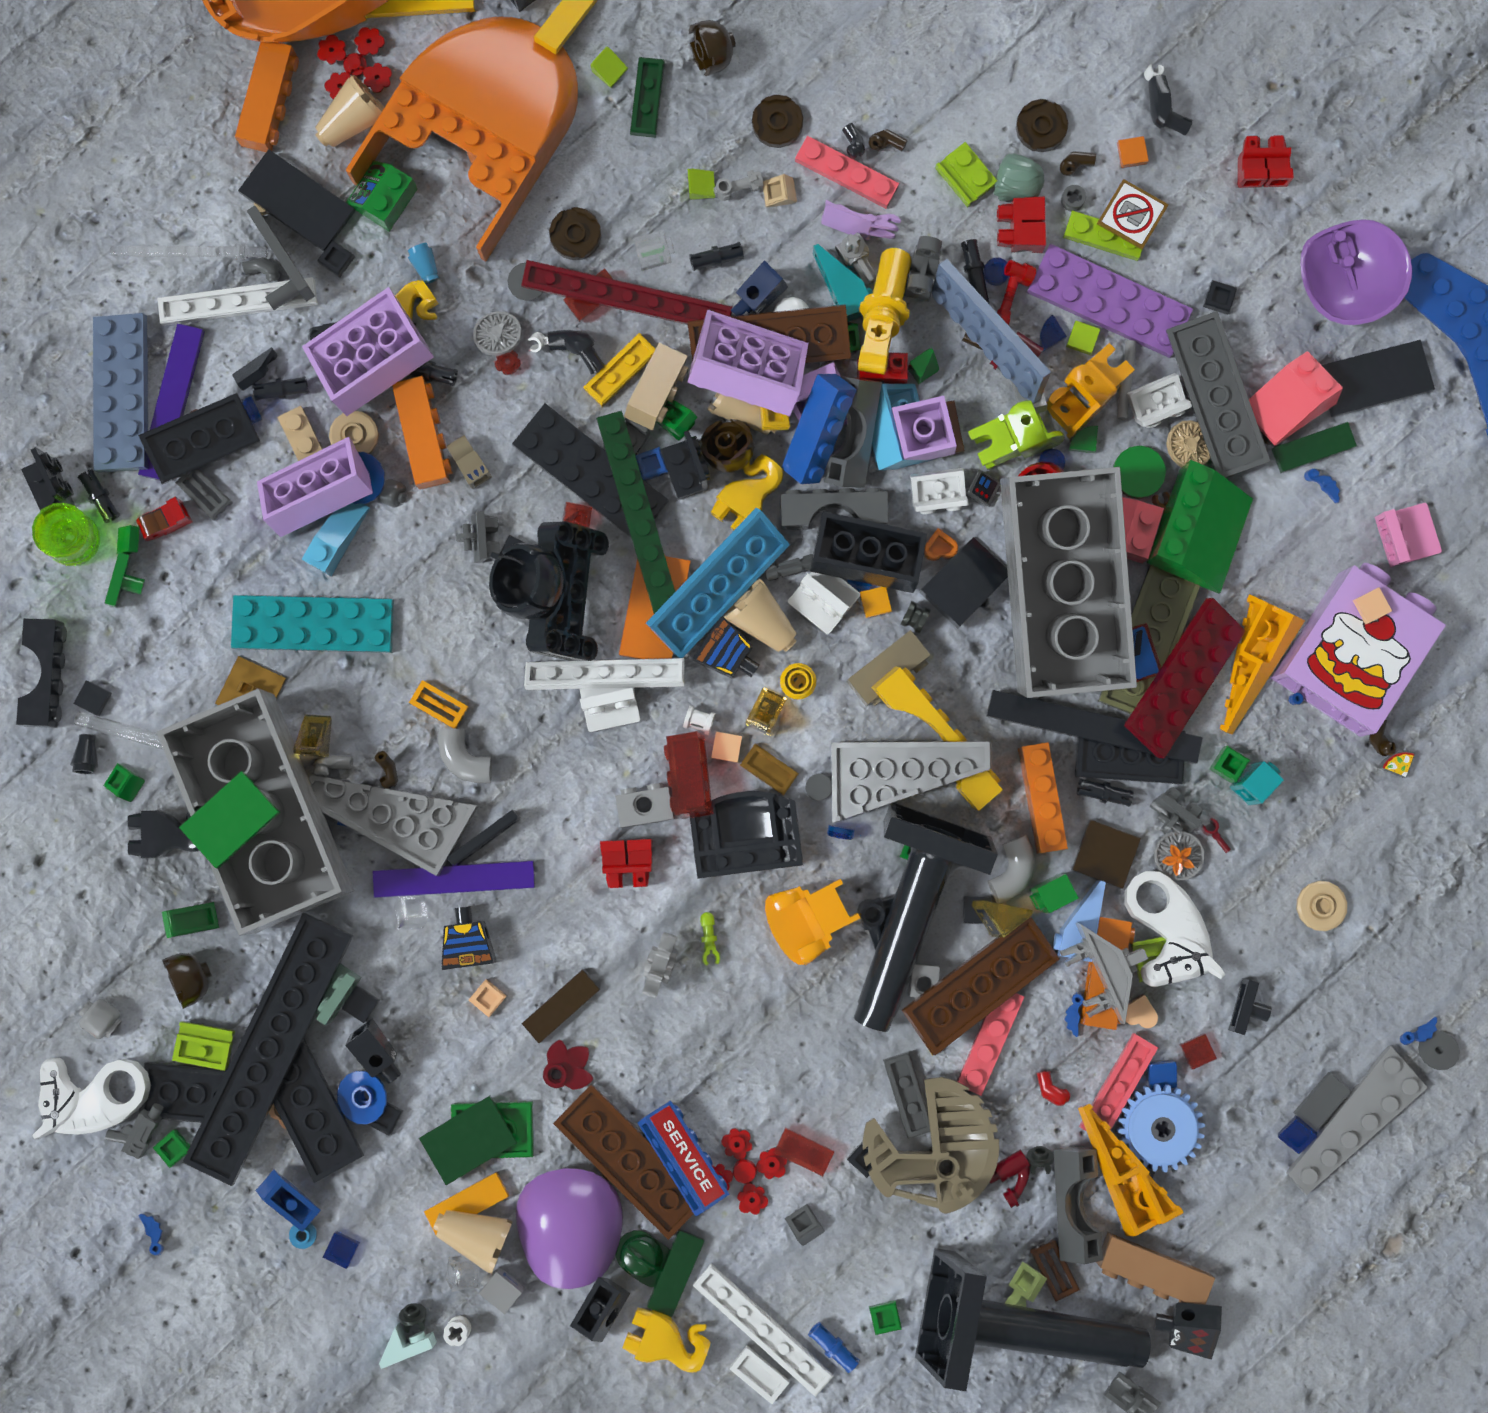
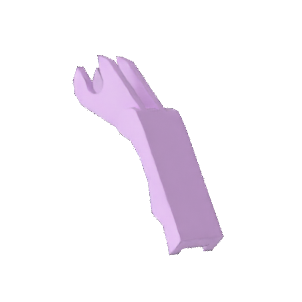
M827 200L825 201V208L821 218V224L846 234L854 235L858 232L863 240L866 241L871 236L888 239L895 238L893 233L886 230L898 232V227L888 221L901 222L899 217L894 214L877 216L861 214L849 210L841 204H834Z

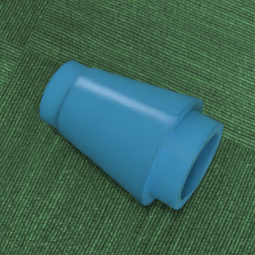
M421 243L408 250L410 255L408 259L425 284L437 281L439 276L432 248H429L427 243Z

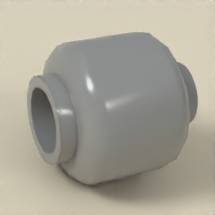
M98 999L94 1003L88 1001L79 1012V1015L82 1016L79 1023L80 1027L96 1039H101L104 1036L109 1038L121 1023L119 1019L120 1011L104 999Z

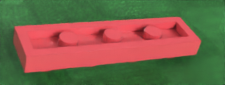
M809 136L806 137L795 157V162L887 209L899 187L898 182Z
M1018 993L1014 994L984 1018L957 1079V1082L968 1087L969 1091L982 1096L1024 996Z
M1135 1033L1131 1035L1091 1104L1093 1106L1092 1110L1102 1121L1107 1122L1111 1127L1110 1130L1158 1047ZM1082 1121L1079 1127L1086 1131L1084 1123Z

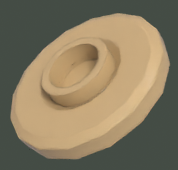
M354 411L348 416L342 413L335 418L330 427L329 438L332 445L350 437L358 452L370 454L378 444L379 432L376 423L370 416L360 411Z
M1192 420L1181 421L1172 427L1166 442L1168 453L1172 460L1180 467H1183L1190 460L1202 465L1206 464L1210 456L1198 422Z
M1316 881L1308 884L1300 891L1296 910L1300 920L1307 927L1316 931H1328L1336 928L1343 922L1347 914V900L1338 886L1326 881Z

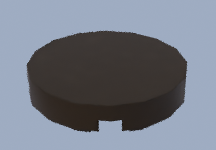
M772 95L765 97L755 107L752 116V127L755 136L761 143L769 147L782 148L789 146L798 139L802 132L804 117L799 105L792 101L791 98L784 95Z
M1046 99L1033 100L1022 108L1017 117L1015 127L1017 137L1025 147L1032 151H1051L1062 143L1067 134V115L1062 107L1055 102L1052 103Z
M579 207L559 212L552 220L549 228L550 242L553 248L563 258L570 260H583L591 256L599 247L602 238L601 227L596 217L588 210Z

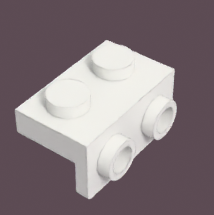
M1176 373L1126 393L1135 422L1146 428L1159 425L1161 420L1167 417L1181 416L1185 413L1186 409L1192 407L1191 401L1185 398L1179 375Z
M963 468L910 474L912 502L916 512L932 514L936 512V509L944 508L948 511H956L962 509V506L968 505Z

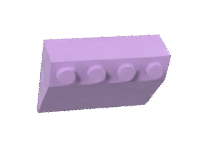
M389 287L302 346L331 401L346 416L434 357L425 340Z
M707 310L687 383L727 397L745 401L751 405L772 410L775 413L790 416L801 391L808 343Z

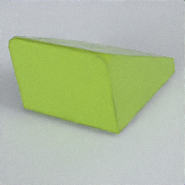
M608 46L603 49L590 65L592 73L610 88L628 70V67Z
M694 168L687 169L690 200L716 198L714 194V171Z

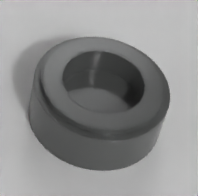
M814 774L806 782V793L813 800H824L832 792V782L826 775Z

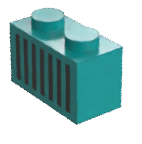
M1262 761L1250 764L1241 774L1238 781L1230 785V788L1248 805L1262 804L1284 779L1279 775L1281 772L1274 764Z

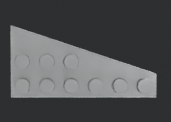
M992 742L831 743L832 823L992 769Z
M311 775L309 778L323 813L436 876H439L448 860L447 857L453 852L478 808L477 805Z

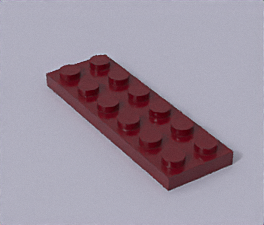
M1214 598L1205 599L1124 724L1157 758L1164 759L1246 632Z

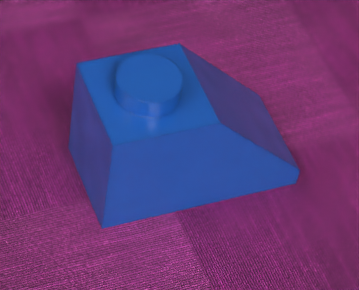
M275 1169L255 1190L266 1204L301 1232L305 1230L321 1211Z

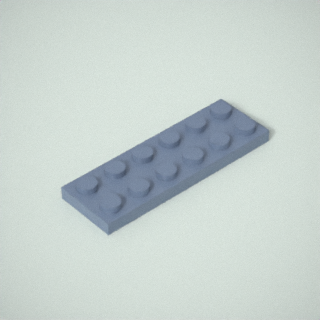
M948 259L941 262L938 266L932 289L934 300L949 312L950 317L955 323H959L969 339L976 342L983 349L985 356L989 360H993L1000 368L1002 375L1013 382L1022 397L1031 400L1033 404L1039 401L1051 371Z
M135 313L93 317L94 471L102 473L149 469L148 455L138 436L148 431L147 315Z

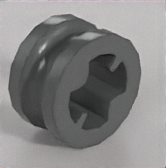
M1079 185L1068 186L1061 197L1062 206L1070 212L1072 210H1080L1086 200L1085 190ZM1074 193L1077 194V200H1080V202H1069L1070 197H1067V195L1072 196Z

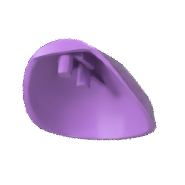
M1361 219L1334 225L1309 238L1301 252V276L1307 295L1317 311L1330 321L1343 325H1360L1373 322L1394 310L1408 293L1412 279L1410 255L1401 238L1382 223Z
M568 1168L546 1172L529 1182L518 1198L516 1225L523 1252L534 1274L551 1287L574 1289L590 1285L598 1277H602L608 1270L619 1245L623 1223L620 1198L611 1184L594 1172Z

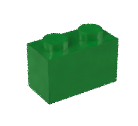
M1056 874L1029 888L1032 892V895L1029 896L1031 903L1036 910L1039 909L1043 913H1052L1079 899L1066 874Z

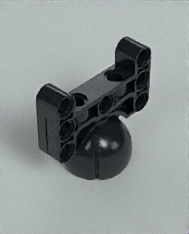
M567 521L543 522L537 531L538 545L532 543L511 545L502 551L504 556L501 555L494 561L489 577L490 595L497 604L496 606L505 614L513 618L529 619L526 646L530 652L568 661H592L598 653L597 642L592 637L582 635L591 556H602L607 553L609 548L608 537L601 531ZM508 556H513V557H515V558H518V559L524 561V563H522V562H520V561H518V560H516V559H514V558L508 557Z

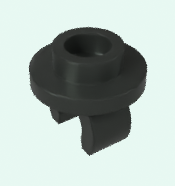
M1036 1146L1027 1152L1031 1174H1036L1037 1167H1045L1046 1174H1050L1051 1164L1054 1162V1154L1051 1150L1043 1146Z
M411 1303L400 1311L399 1320L404 1325L406 1333H409L410 1327L416 1324L419 1325L420 1331H424L427 1315L426 1308L421 1304Z

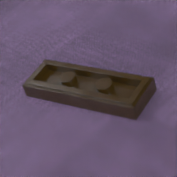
M582 969L521 1024L540 1044L593 997L600 988Z

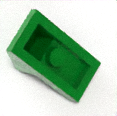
M675 400L673 402L667 401L665 408H668L667 414L662 423H657L676 440L680 441L684 437V432L690 430L695 425V420L698 417L692 410Z

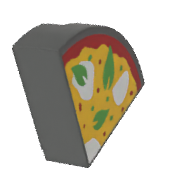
M1411 751L1396 752L1386 757L1378 768L1406 778L1415 753Z

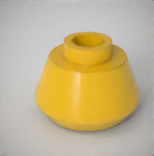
M802 663L789 665L784 669L780 677L782 691L792 699H805L813 693L816 687L817 680L814 671Z

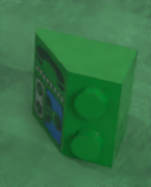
M374 160L346 203L352 206L355 211L390 232L418 188L413 178L390 164Z

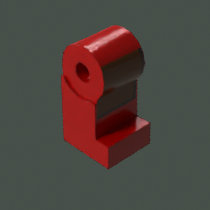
M173 497L166 501L167 504L143 514L136 520L145 541L155 540L163 535L166 536L193 522L182 500Z

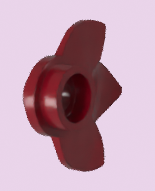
M562 1040L553 1043L547 1051L548 1064L543 1071L545 1083L552 1088H561L565 1085L573 1090L581 1089L590 1084L594 1077L584 1069L589 1058V1048L575 1046L567 1050ZM558 1069L561 1071L562 1076L560 1079L553 1078V1070Z

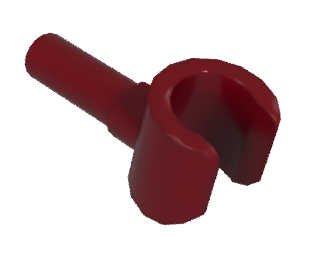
M1210 818L1209 821L1214 825L1215 829L1214 831H1208L1202 825L1201 830L1203 834L1212 836L1224 852L1228 853L1231 848L1218 832L1219 823L1217 820Z

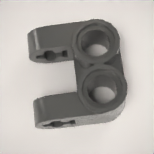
M931 236L919 237L904 296L929 302L941 256V240Z

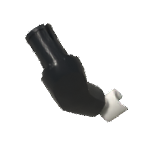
M1150 64L1145 70L1144 76L1149 81L1150 112L1153 124L1159 129L1168 127L1185 136L1190 130L1193 120L1173 112L1169 85L1166 76L1162 75L1164 67L1158 65L1154 72Z
M557 330L548 332V337H545L542 333L536 332L528 339L529 341L536 340L538 344L530 347L532 352H538L544 345H549L550 350H568L572 354L580 355L590 374L596 373L597 368L600 371L605 367V364L593 347L594 339L587 333L575 330Z

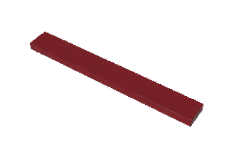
M526 260L521 284L523 288L688 325V321L705 319L707 310L729 317L732 314L731 309L733 308L732 306Z

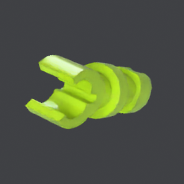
M705 912L700 917L704 937H701V942H704L702 961L704 965L709 964L707 956L711 950V954L715 956L714 963L719 964L720 956L715 946L717 935L714 936L713 925H715L714 915L710 912Z

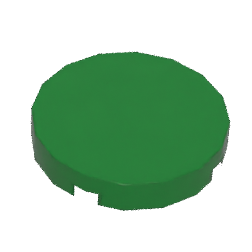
M1140 445L1129 447L1120 453L1113 464V467H1120L1121 488L1123 494L1127 497L1135 499L1150 497L1164 483L1166 475L1164 461L1159 453L1150 447Z

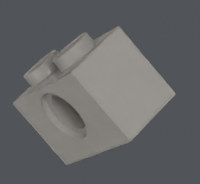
M663 783L647 785V790L637 792L636 787L620 790L621 795L615 796L620 828L674 820L669 787L663 788ZM644 797L649 798L652 802L651 809L646 813L640 812L637 808L638 801Z

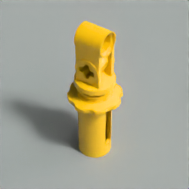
M889 248L882 252L873 293L865 296L864 301L860 303L859 310L863 315V328L866 331V335L859 356V371L885 375L891 339L899 333L900 327L909 319L910 310L907 308L903 296L912 258L902 249Z

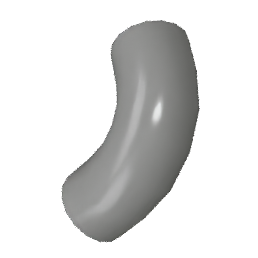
M452 728L438 729L440 758L447 769L464 781L491 783L492 758L477 757L468 753L465 748V730Z
M1027 835L1002 844L1008 858V868L1003 874L988 880L990 891L998 905L1010 901L1022 893L1033 877L1035 859Z

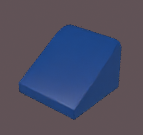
M1176 1061L1149 1063L1147 1075L1151 1091L1154 1084H1159L1161 1089H1163L1165 1084L1170 1085L1171 1088L1177 1087Z

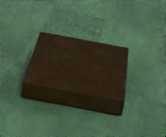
M1089 820L1071 870L1123 889L1141 838Z

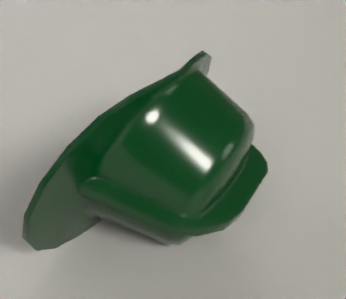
M633 1230L625 1233L620 1238L615 1256L618 1264L625 1272L648 1287H654L670 1250L650 1234L640 1230Z

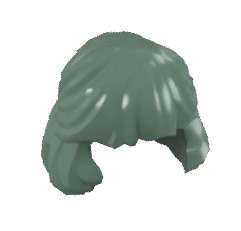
M1014 153L1007 154L998 169L996 177L998 181L995 183L994 195L998 196L999 201H1011L1013 198L1038 197L1045 181L1042 167L1025 156Z

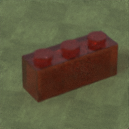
M697 731L666 736L667 745H664V754L666 760L669 761L670 771H667V781L669 786L672 787L673 797H670L671 811L681 819L712 815L713 809L705 737Z

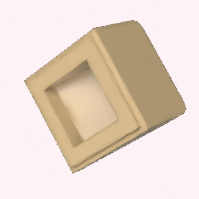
M782 174L763 181L766 207L789 205L797 202L794 179L792 177Z

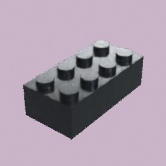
M823 511L819 521L810 572L914 593L919 583L927 533Z

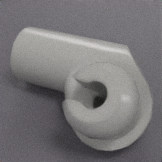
M352 756L319 758L313 764L315 767L314 774L326 777L329 774L328 769L351 770L353 758Z

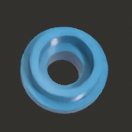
M310 1223L304 1230L307 1238L301 1240L298 1237L300 1230L293 1225L289 1231V1239L292 1245L299 1249L310 1247L317 1238L315 1226Z

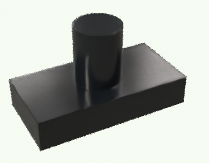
M1242 978L1229 1031L1245 1035L1250 1017L1265 1022L1269 1020L1272 1010L1271 1006L1255 1002L1259 982Z

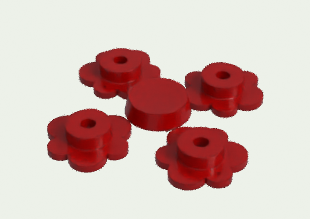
M362 27L359 30V36L354 39V42L358 46L360 54L352 53L346 57V52L344 51L346 47L345 42L339 40L336 35H329L326 40L319 42L320 49L317 52V56L320 60H327L330 65L335 64L336 61L344 60L343 67L346 72H342L340 75L332 73L331 79L327 80L324 84L326 91L330 92L332 99L340 91L341 88L339 87L343 86L352 75L356 77L364 75V84L367 87H371L374 93H380L384 87L388 88L391 85V69L389 67H382L380 63H375L373 67H366V60L363 57L369 53L372 55L378 54V48H382L385 44V40L379 35L380 33L377 28L370 30L368 27Z
M733 1128L721 1140L722 1145L726 1148L725 1154L727 1156L733 1155L739 1160L733 1167V1173L730 1170H725L723 1164H717L716 1167L712 1165L717 1175L722 1176L728 1187L727 1191L730 1188L729 1183L733 1180V1176L737 1182L745 1184L743 1191L737 1195V1199L741 1201L739 1209L743 1213L751 1212L753 1215H757L760 1209L768 1205V1199L764 1195L763 1187L759 1186L756 1188L750 1182L755 1179L757 1171L765 1173L764 1175L767 1179H772L774 1176L778 1178L784 1176V1166L787 1163V1159L785 1156H781L778 1148H771L768 1152L763 1151L760 1153L761 1160L755 1166L752 1161L744 1159L746 1151L752 1149V1144L749 1142L750 1133L747 1130L738 1131V1129ZM735 1142H739L740 1145L735 1146ZM773 1162L774 1166H770L769 1163ZM753 1197L755 1201L751 1202L750 1198Z

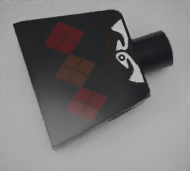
M373 1018L350 1034L345 1046L372 1078L380 1073L389 1084L401 1075V1072L394 1065L397 1053ZM374 1055H380L382 1058H376Z
M1178 1302L1175 1304L1172 1316L1156 1313L1154 1330L1169 1333V1346L1171 1348L1212 1360L1221 1332L1222 1306Z

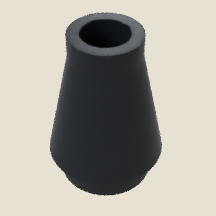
M90 734L79 735V740L70 763L73 766L72 772L87 775L95 773V768H98L95 745L96 736Z

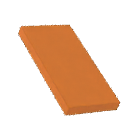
M665 556L676 592L688 579L691 561ZM637 559L619 656L635 659H673L674 653L646 624L654 613Z

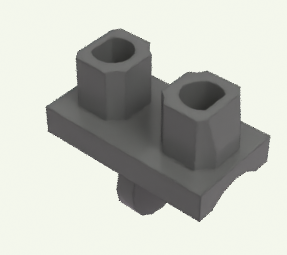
M476 511V515L471 516V525L463 524V533L456 535V541L464 542V551H472L473 542L474 563H482L486 559H490L492 552L500 555L499 541L486 542V533H496L498 531V517L485 515L484 511Z
M1174 787L1169 788L1165 793L1163 792L1152 801L1149 807L1159 814L1157 819L1164 823L1160 830L1164 834L1170 829L1177 834L1181 831L1191 834L1193 830L1198 829L1202 824V821L1199 819L1203 809L1192 802L1186 808L1178 804L1182 794Z
M1120 1371L1103 1393L1127 1413H1154L1161 1405L1160 1401Z

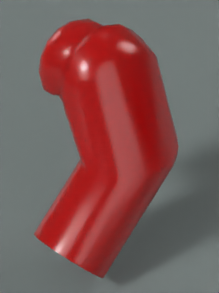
M1050 1070L1037 1072L1043 1098L1056 1106H1063L1069 1102V1091L1053 1085Z

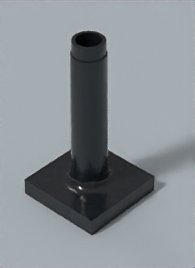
M894 802L889 804L884 818V838L911 847V852L853 1017L858 1023L882 1032L890 1030L892 1021L898 1012L952 865L957 863L991 875L998 856L991 836Z
M934 1248L915 1358L944 1388L967 1391L975 1345L1124 1367L1143 1368L1146 1366L1151 1350V1339L1147 1329L1132 1327V1325L983 1300L987 1276L957 1252Z

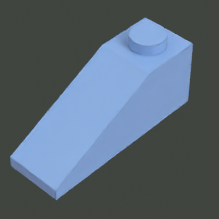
M1095 881L1060 928V933L1055 934L1053 949L1056 950L1058 956H1061L1060 950L1082 942V937L1076 923L1082 924L1097 934L1106 882ZM1074 953V954H1070V955H1066V956H1062V957L1070 958V957H1072L1073 955H1075V953ZM1087 957L1083 961L1092 962V959Z

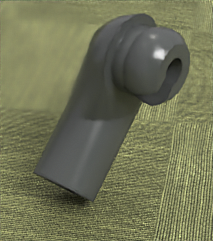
M267 258L242 262L245 275L261 272L266 274V279L269 282L280 278L278 265Z

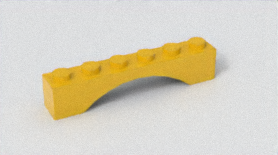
M895 666L871 687L888 708L905 711L920 718L938 733L943 742L967 741L958 729L953 731L947 724L950 721L948 716L940 708L936 710L930 702L933 699L924 688L919 690L913 683L916 679L906 667L902 670L901 667ZM991 769L956 781V789L970 806L978 811L1003 790L998 784L1001 780Z

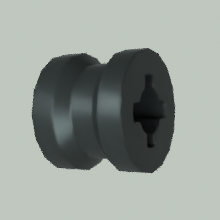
M911 601L900 625L904 627L910 626L914 628L915 632L920 634L931 609H922L917 606L916 602Z

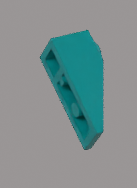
M819 244L814 245L812 254L834 304H846L848 322L862 317L863 315L859 310L860 303L864 301L865 296L873 293L871 288L866 289L864 282L823 247Z

